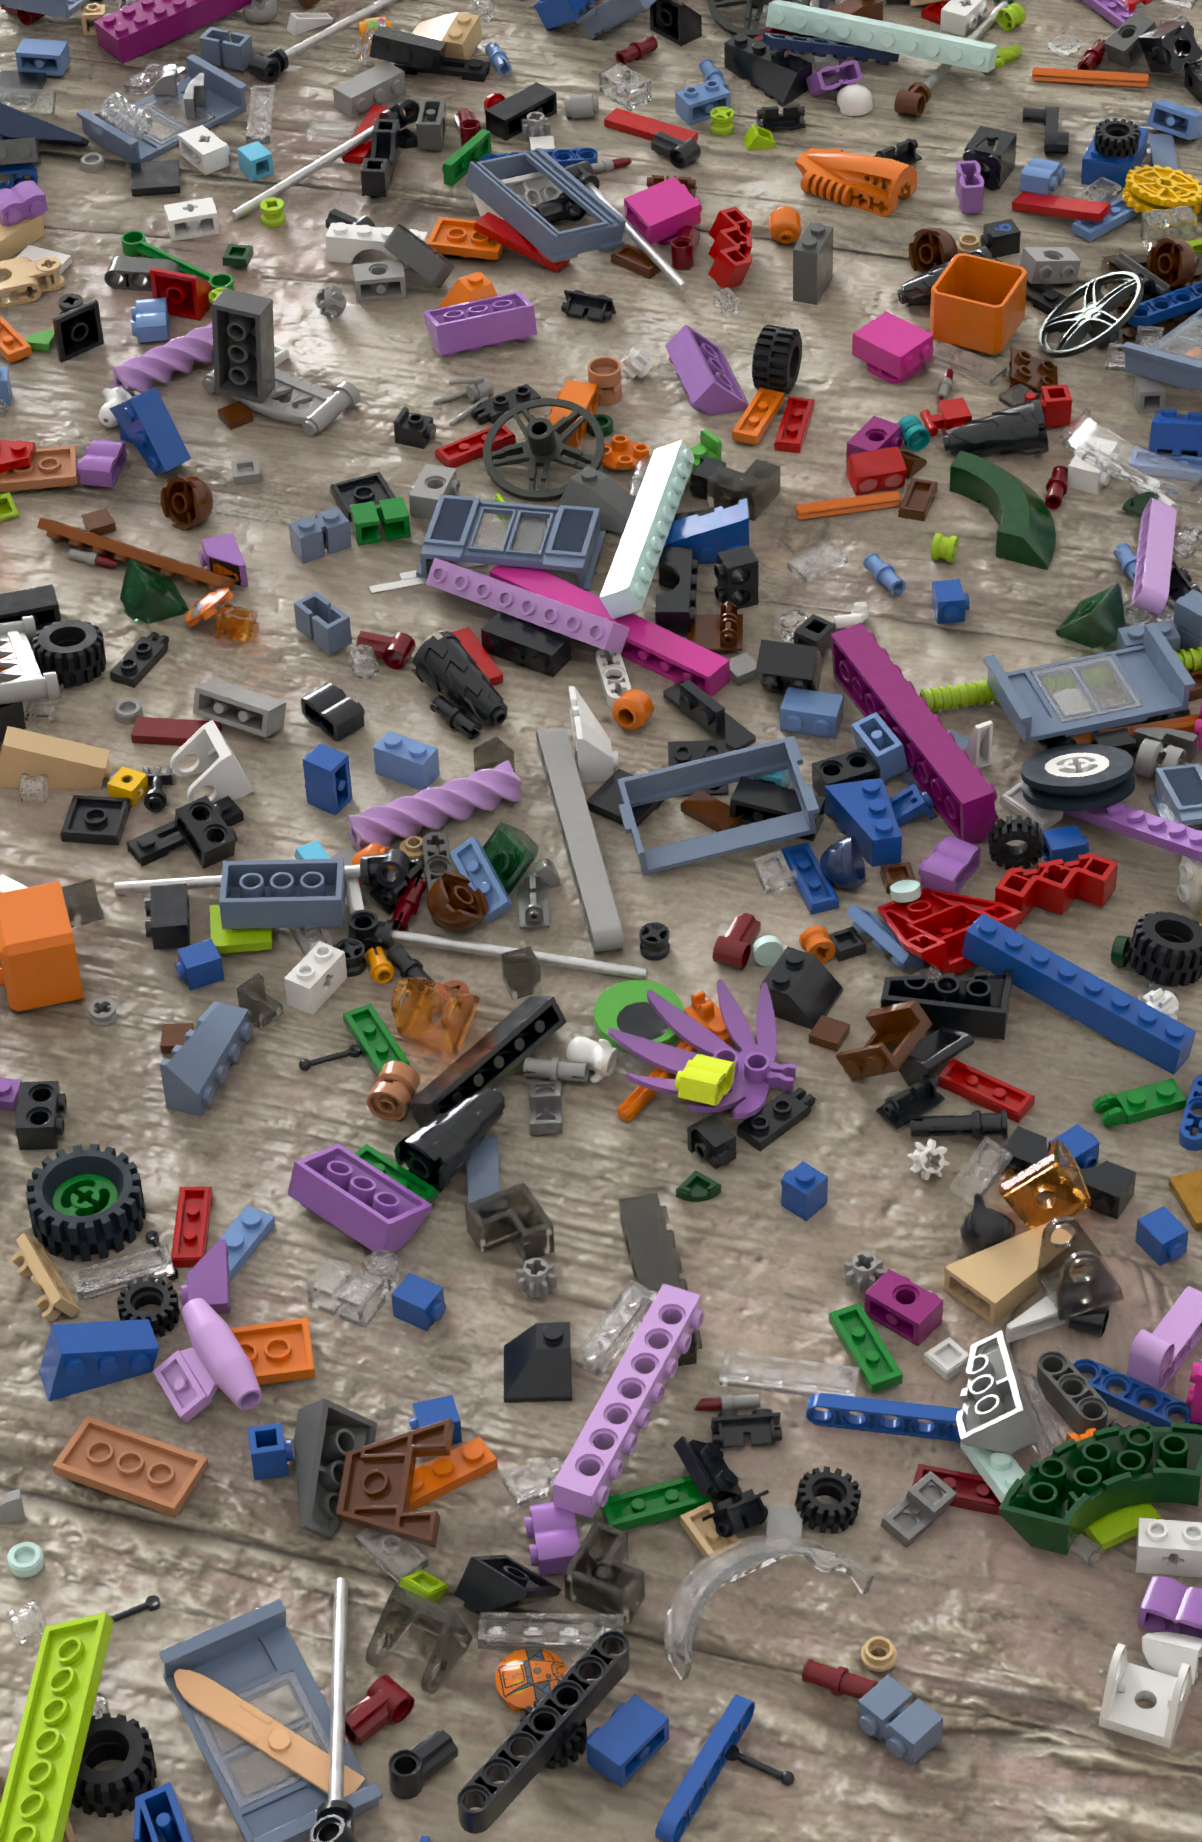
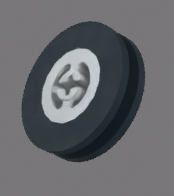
M1074 744L1041 751L1026 759L1021 766V777L1024 781L1022 784L1023 797L1034 806L1055 811H1084L1113 805L1129 797L1135 790L1133 757L1122 749L1099 744Z

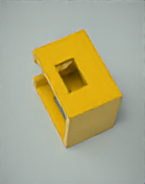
M122 766L107 783L109 797L131 799V805L135 807L149 790L147 774Z

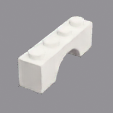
M343 222L331 223L325 236L327 261L351 264L359 252L368 249L382 251L394 260H400L383 246L394 228L350 225ZM410 229L412 233L428 244L427 232ZM403 262L404 269L413 270Z

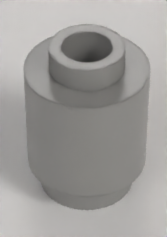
M593 93L570 95V98H564L566 117H572V119L595 117V112H599L598 98H593Z

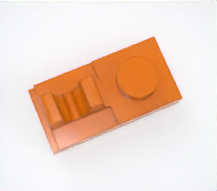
M704 991L691 995V1006L684 1008V1012L729 1046L733 1045L734 1042L727 1032L721 1011L711 998L705 1000Z

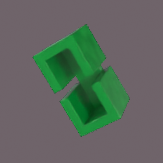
M403 497L379 500L380 505H375L374 501L350 505L352 528L357 546L381 542L377 526L380 525V521L387 541L411 537L409 514Z

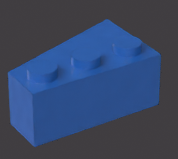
M540 0L534 7L546 30L577 20L580 17L578 12H585L587 10L585 6L591 5L595 0Z
M156 387L109 408L155 476L165 473L191 459Z
M1161 409V412H1156L1151 425L1148 454H1156L1157 449L1171 450L1172 455H1181V452H1189L1202 456V413L1188 412V415L1177 414V411L1173 409Z
M747 498L739 500V504L725 509L723 506L714 508L715 512L699 516L694 514L673 521L666 539V547H693V558H698V564L717 563L718 552L745 545L749 546Z
M868 779L825 785L824 797H826L824 813L828 817L832 816L838 823V829L842 833L855 837L865 860L872 867L901 863L902 835L883 779Z
M149 1319L51 1325L39 1370L48 1402L152 1372L159 1346Z
M171 1782L135 1797L134 1842H195L185 1811Z

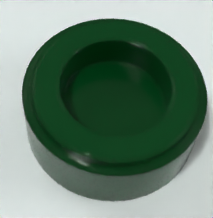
M604 414L593 415L602 429L603 436L606 437L612 434L613 419ZM587 422L588 433L595 437L592 427Z
M1118 935L1115 938L1111 950V963L1114 966H1127L1129 961L1127 955L1131 943L1130 937Z

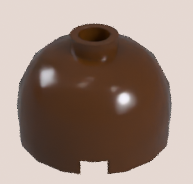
M941 228L920 229L913 235L916 236L914 242L909 244L911 266L914 271H920L923 274L929 272L935 266L951 261L958 254L955 239Z
M1178 238L1159 239L1156 241L1159 242L1156 247H1151L1149 251L1147 269L1169 284L1170 289L1183 287L1192 280L1196 272L1197 257L1195 251L1184 240Z
M192 475L169 478L166 481L168 482L167 487L162 488L161 506L165 517H170L176 523L171 525L181 530L203 524L211 515L213 509V497L207 483Z
M445 872L434 882L427 896V907L433 922L438 927L452 932H464L481 922L488 912V903L479 888L474 891L468 885L471 880L457 872Z

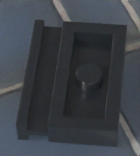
M681 1436L673 1446L700 1494L703 1497L710 1494L712 1499L721 1502L732 1497L735 1504L733 1497L743 1492L738 1485L737 1476L729 1470L723 1459L724 1454L721 1449L711 1442L704 1443L692 1439L688 1443L687 1439Z

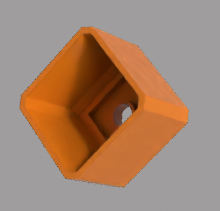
M956 254L931 288L930 333L933 334V340L993 356L1001 353L1025 318L1027 271L1025 268L971 254Z
M60 881L0 893V986L5 985L9 1007L15 1011L20 1012L84 999L73 933Z

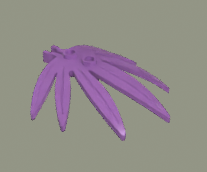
M722 979L717 981V994L722 1019L729 1036L740 1052H736L706 1027L651 989H648V1002L662 1021L678 1037L707 1056L736 1063L732 1088L727 1095H723L720 1103L717 1106L703 1103L688 1104L689 1111L711 1113L735 1107L732 1112V1118L745 1119L756 1115L763 1108L769 1089L780 1088L783 1091L793 1092L796 1064L781 1065L775 1063L777 1030L773 1004L766 982L761 986L757 1004V1044H755L747 1020L735 998ZM608 1028V1036L625 1050L639 1059L677 1075L678 1071H683L688 1060H693L697 1055L694 1052ZM626 1073V1079L632 1083L661 1093L678 1096V1090L675 1089V1079L654 1078Z

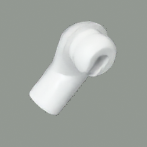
M855 602L853 604L854 612L851 614L833 616V623L836 624V629H845L863 623L869 617L870 611H867L868 604L866 602Z

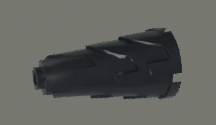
M985 245L966 252V254L993 260ZM950 261L935 266L929 272L914 277L902 284L901 289L897 290L901 305L905 304L907 307L931 305V288Z
M1040 399L1022 402L1012 408L994 412L991 416L971 420L964 425L947 430V435L942 436L945 452L950 451L951 455H958L961 450L976 456L993 453L1005 455L1047 452L1049 449L1047 430L1045 431V419Z
M448 631L439 632L443 636L440 639L431 636L426 640L412 660V663L416 666V669L411 668L413 674L422 683L425 682L457 705L465 708L486 725H499L503 723L507 718L508 708L503 702L505 699L490 684V680L461 645V641Z
M494 1088L477 1091L471 1097L456 1104L446 1113L437 1115L420 1129L404 1137L396 1145L394 1153L397 1164L402 1166L405 1163L409 1168L408 1171L436 1188L437 1191L439 1190V1193L442 1192L449 1185L453 1176L471 1157L472 1151L485 1138L486 1132L504 1114L505 1098L503 1094Z

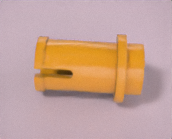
M376 947L378 955L371 948L366 953L367 962H369L371 967V978L380 984L388 983L394 975L393 965L387 961L385 952L381 947Z

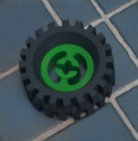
M90 1144L89 1150H82V1145H75L71 1153L66 1154L65 1150L61 1149L56 1152L57 1158L55 1160H52L49 1156L42 1160L43 1169L35 1167L32 1171L33 1180L28 1179L26 1198L35 1238L38 1237V1241L45 1248L49 1246L50 1254L57 1257L63 1252L65 1260L70 1261L74 1260L75 1255H81L82 1262L91 1261V1255L99 1254V1258L104 1259L109 1257L108 1250L114 1249L116 1253L124 1250L123 1241L131 1244L136 1239L135 1231H142L144 1226L143 1219H146V1210L140 1173H138L134 1162L129 1163V1158L126 1154L121 1152L116 1157L115 1148L107 1146L103 1152L100 1151L99 1144Z

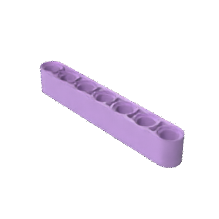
M1151 498L1141 516L1132 605L1155 616H1159L1169 596L1177 509Z

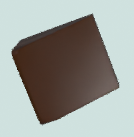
M900 451L907 469L906 479L915 475L927 463L926 459L908 451Z

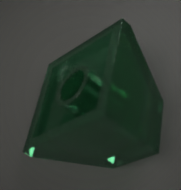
M133 559L127 562L120 600L125 607L124 612L129 618L134 621L139 619L151 624L186 614L189 611L172 578Z
M1119 583L1081 600L1055 630L1057 636L1093 649L1102 644L1109 646L1117 640L1118 628H1122L1125 625L1122 589Z
M500 822L482 848L507 895L511 893L536 858L539 846L523 830Z

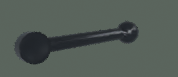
M351 1045L349 1050L313 1060L302 1059L299 1062V1068L302 1071H307L311 1066L347 1056L357 1058L361 1055V1049L359 1045Z
M147 1232L146 1241L154 1246L167 1270L166 1277L169 1280H175L179 1274L178 1270L171 1266L160 1246L158 1232Z
M151 1595L147 1597L145 1603L110 1617L115 1622L146 1609L156 1611L160 1607V1599L156 1595Z
M730 1745L725 1754L729 1761L739 1760L780 1779L781 1783L785 1786H790L794 1783L795 1777L792 1772H781L741 1754L735 1745Z

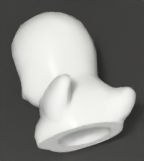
M122 387L105 388L102 390L106 403L100 408L98 416L101 424L107 428H115L119 425L109 408L132 397Z
M579 1036L568 1044L566 1050L567 1061L588 1063V1069L594 1071V1075L590 1078L592 1083L600 1082L605 1076H610L614 1072L618 1049L612 1048L608 1040L599 1039L596 1042L587 1037Z

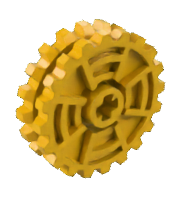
M1143 165V168L1136 166L1134 170L1130 169L1125 179L1126 185L1121 196H1123L1122 200L1127 202V207L1134 208V212L1143 213L1145 217H1154L1158 221L1163 219L1167 222H1172L1173 220L1183 222L1184 219L1190 221L1200 213L1202 185H1200L1198 179H1193L1192 175L1184 174L1179 169L1172 170L1171 167L1166 166L1163 168L1159 165H1154V167Z

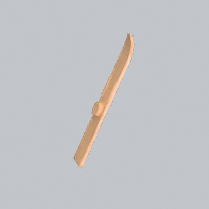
M178 1669L175 1671L174 1681L176 1689L182 1698L194 1709L328 1795L329 1754L210 1678L191 1670ZM344 1765L345 1797L358 1791L365 1782V1777Z

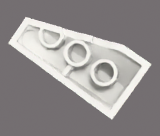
M541 172L501 180L533 209L536 204L557 199L563 192ZM472 193L481 217L489 212L503 219L476 194Z
M568 686L576 763L581 783L607 781L614 774L613 769L619 768L618 752L612 751L610 738L576 688Z

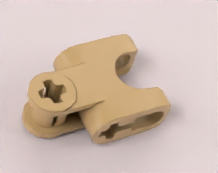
M17 257L0 261V271L6 273V275L0 277V296L2 293L11 292L7 298L0 297V307L7 308L31 303L39 299L43 292L61 289L65 285L64 277L59 274L61 261L56 257H45L36 261H32L27 257Z

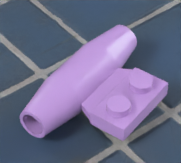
M195 1298L187 1302L183 1306L181 1313L193 1347L182 1351L177 1350L152 1371L178 1416L186 1423L213 1402L212 1398L218 1387L240 1410L254 1408L261 1401L262 1392L252 1364L230 1327L204 1299Z

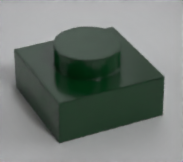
M228 244L222 257L223 266L247 268L254 254L253 246Z

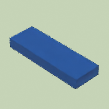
M809 843L780 849V858L810 914L839 908V899L822 871L821 865Z

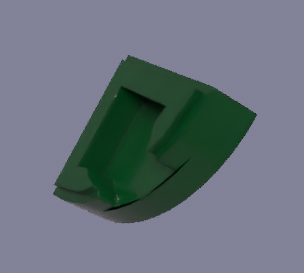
M1143 492L1128 499L1122 509L1141 517L1148 501L1151 498L1158 500L1160 495L1154 492Z
M695 1170L676 1189V1197L690 1202L710 1200L722 1192L721 1184Z

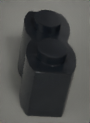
M326 683L301 698L302 714L313 725L320 727L334 741H339L364 726L365 712L362 705L358 701L346 697L340 687Z

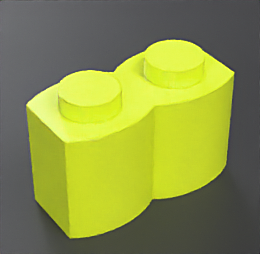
M697 1054L693 1060H688L683 1071H678L675 1089L678 1090V1098L717 1106L722 1100L723 1095H727L732 1088L736 1063Z

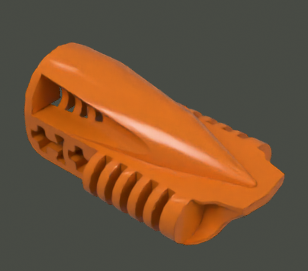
M812 147L803 152L795 161L796 166L803 175L801 181L802 191L812 193L824 199L827 198L829 201H834L846 207L853 206L881 217L889 216L897 208L898 199H908L917 189L916 169L911 165L893 159L844 152V150L838 148L818 149Z

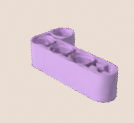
M1188 1286L1153 1333L1144 1329L1139 1331L1130 1348L1127 1376L1157 1390L1163 1391L1202 1338L1201 1291Z

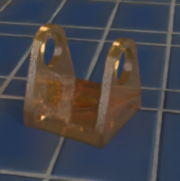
M408 977L401 979L397 984L392 996L391 1010L398 1034L402 1038L457 1056L480 998L475 994L423 977ZM406 988L404 1000L400 1005L402 992ZM439 1009H444L441 1023H433V1014Z
M1060 1139L1051 1143L1047 1157L1018 1175L1011 1169L1003 1172L998 1186L1000 1195L1029 1230L1050 1221L1055 1225H1059L1092 1205L1076 1160ZM1042 1191H1050L1054 1194L1048 1200L1036 1198L1038 1193Z

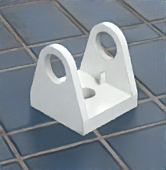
M213 720L198 729L171 757L170 766L177 776L189 777L203 773L188 788L187 799L189 802L196 800L194 798L196 791L206 785L215 788L214 793L209 797L212 803L226 796H229L232 800L238 799L254 791L236 756ZM187 754L197 755V761L192 767L187 769L177 767L178 761Z
M1118 1643L1107 1675L1099 1726L1171 1748L1191 1691V1665L1183 1663L1178 1677L1128 1663L1127 1647ZM1141 1699H1147L1152 1701L1155 1706L1150 1709H1143L1136 1702Z

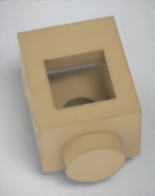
M91 3L83 5L81 13L83 36L96 35L95 26L89 27V24L94 23V21L107 14L105 4Z

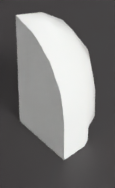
M1153 1632L1142 1636V1651L1148 1664L1155 1671L1178 1677L1183 1663L1191 1665V1685H1194L1198 1677L1199 1657L1202 1658V1638L1174 1632Z

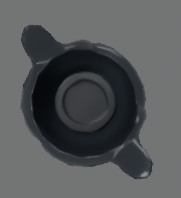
M976 1193L974 1195L973 1210L968 1213L961 1225V1239L967 1247L979 1252L1014 1237L1016 1226L1011 1218L1005 1214L986 1208L982 1196Z

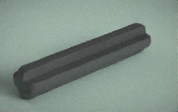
M1119 253L1114 258L1115 265L1122 271H1138L1145 278L1149 277L1156 283L1154 293L1161 296L1171 292L1169 284L1125 253Z

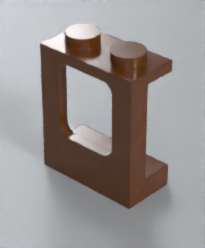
M917 1000L872 1009L865 1018L875 1033L862 1048L838 1052L835 1057L852 1081L896 1072L931 1027L932 1022ZM899 1044L891 1055L887 1047Z

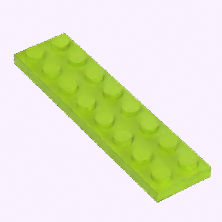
M107 1612L44 1627L0 1804V1842L63 1841L114 1622Z

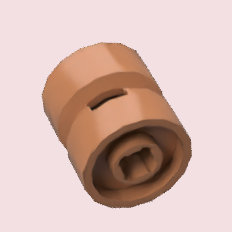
M598 357L591 360L588 364L589 383L597 384L598 405L610 406L616 404L622 398L621 363L612 357Z
M390 1061L384 1064L367 1098V1106L370 1111L383 1120L399 1121L402 1119L408 1109L407 1103L413 1098L420 1084V1076L417 1071L404 1062Z

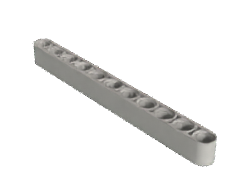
M565 727L536 731L539 756L593 953L624 949L621 922L567 730Z

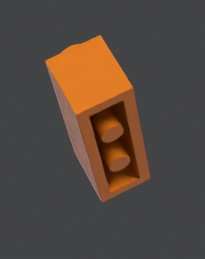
M567 380L563 390H559L557 399L578 404L594 415L598 407L597 384ZM551 406L548 420L554 425L564 416H569L573 411ZM587 421L564 444L578 449L587 430Z

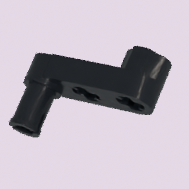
M1045 106V109L1023 107L1022 123H1044V126H1046L1044 153L1068 154L1069 132H1058L1059 107Z

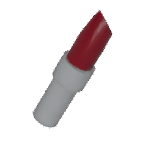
M631 159L602 160V162L593 163L591 166L594 173L608 172L630 165Z
M947 369L940 380L936 396L938 401L946 400L951 390L954 374L952 369Z
M71 548L69 551V559L85 562L88 565L105 568H115L117 565L115 559L102 556L99 553L86 552Z
M728 1394L721 1397L702 1398L694 1410H723V1412L735 1411V1409L760 1408V1394L738 1396Z

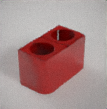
M889 447L850 455L847 459L845 475L855 496L904 487L907 469L900 449L898 447Z

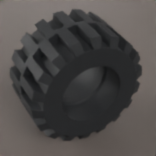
M773 325L763 327L756 341L752 361V379L756 389L765 388L785 394L790 393L797 381L802 358V339L798 329Z
M81 620L54 622L43 627L33 638L34 656L42 677L43 673L55 671L59 686L71 687L94 681V678L100 677L102 675L101 672H104L106 669L103 633L99 630L98 626L91 625L90 622H82Z
M1159 911L1147 913L1145 917L1141 916L1138 922H1136L1128 950L1127 959L1130 961V966L1136 969L1135 972L1139 975L1144 976L1145 979L1157 982V984L1175 987L1178 985L1188 986L1189 983L1194 984L1202 977V926L1197 921L1187 918V916L1173 912Z
M110 1713L102 1714V1718L95 1719V1716H92L72 1804L76 1808L82 1806L83 1813L88 1815L97 1812L98 1817L106 1818L107 1813H113L114 1817L121 1816V1811L128 1809L129 1812L135 1810V1797L153 1790L155 1787L154 1778H157V1768L152 1742L145 1727L140 1728L139 1722L133 1718L127 1721L126 1715L118 1714L116 1718H113ZM107 1760L124 1761L121 1765L111 1770L98 1771L93 1769L99 1763Z

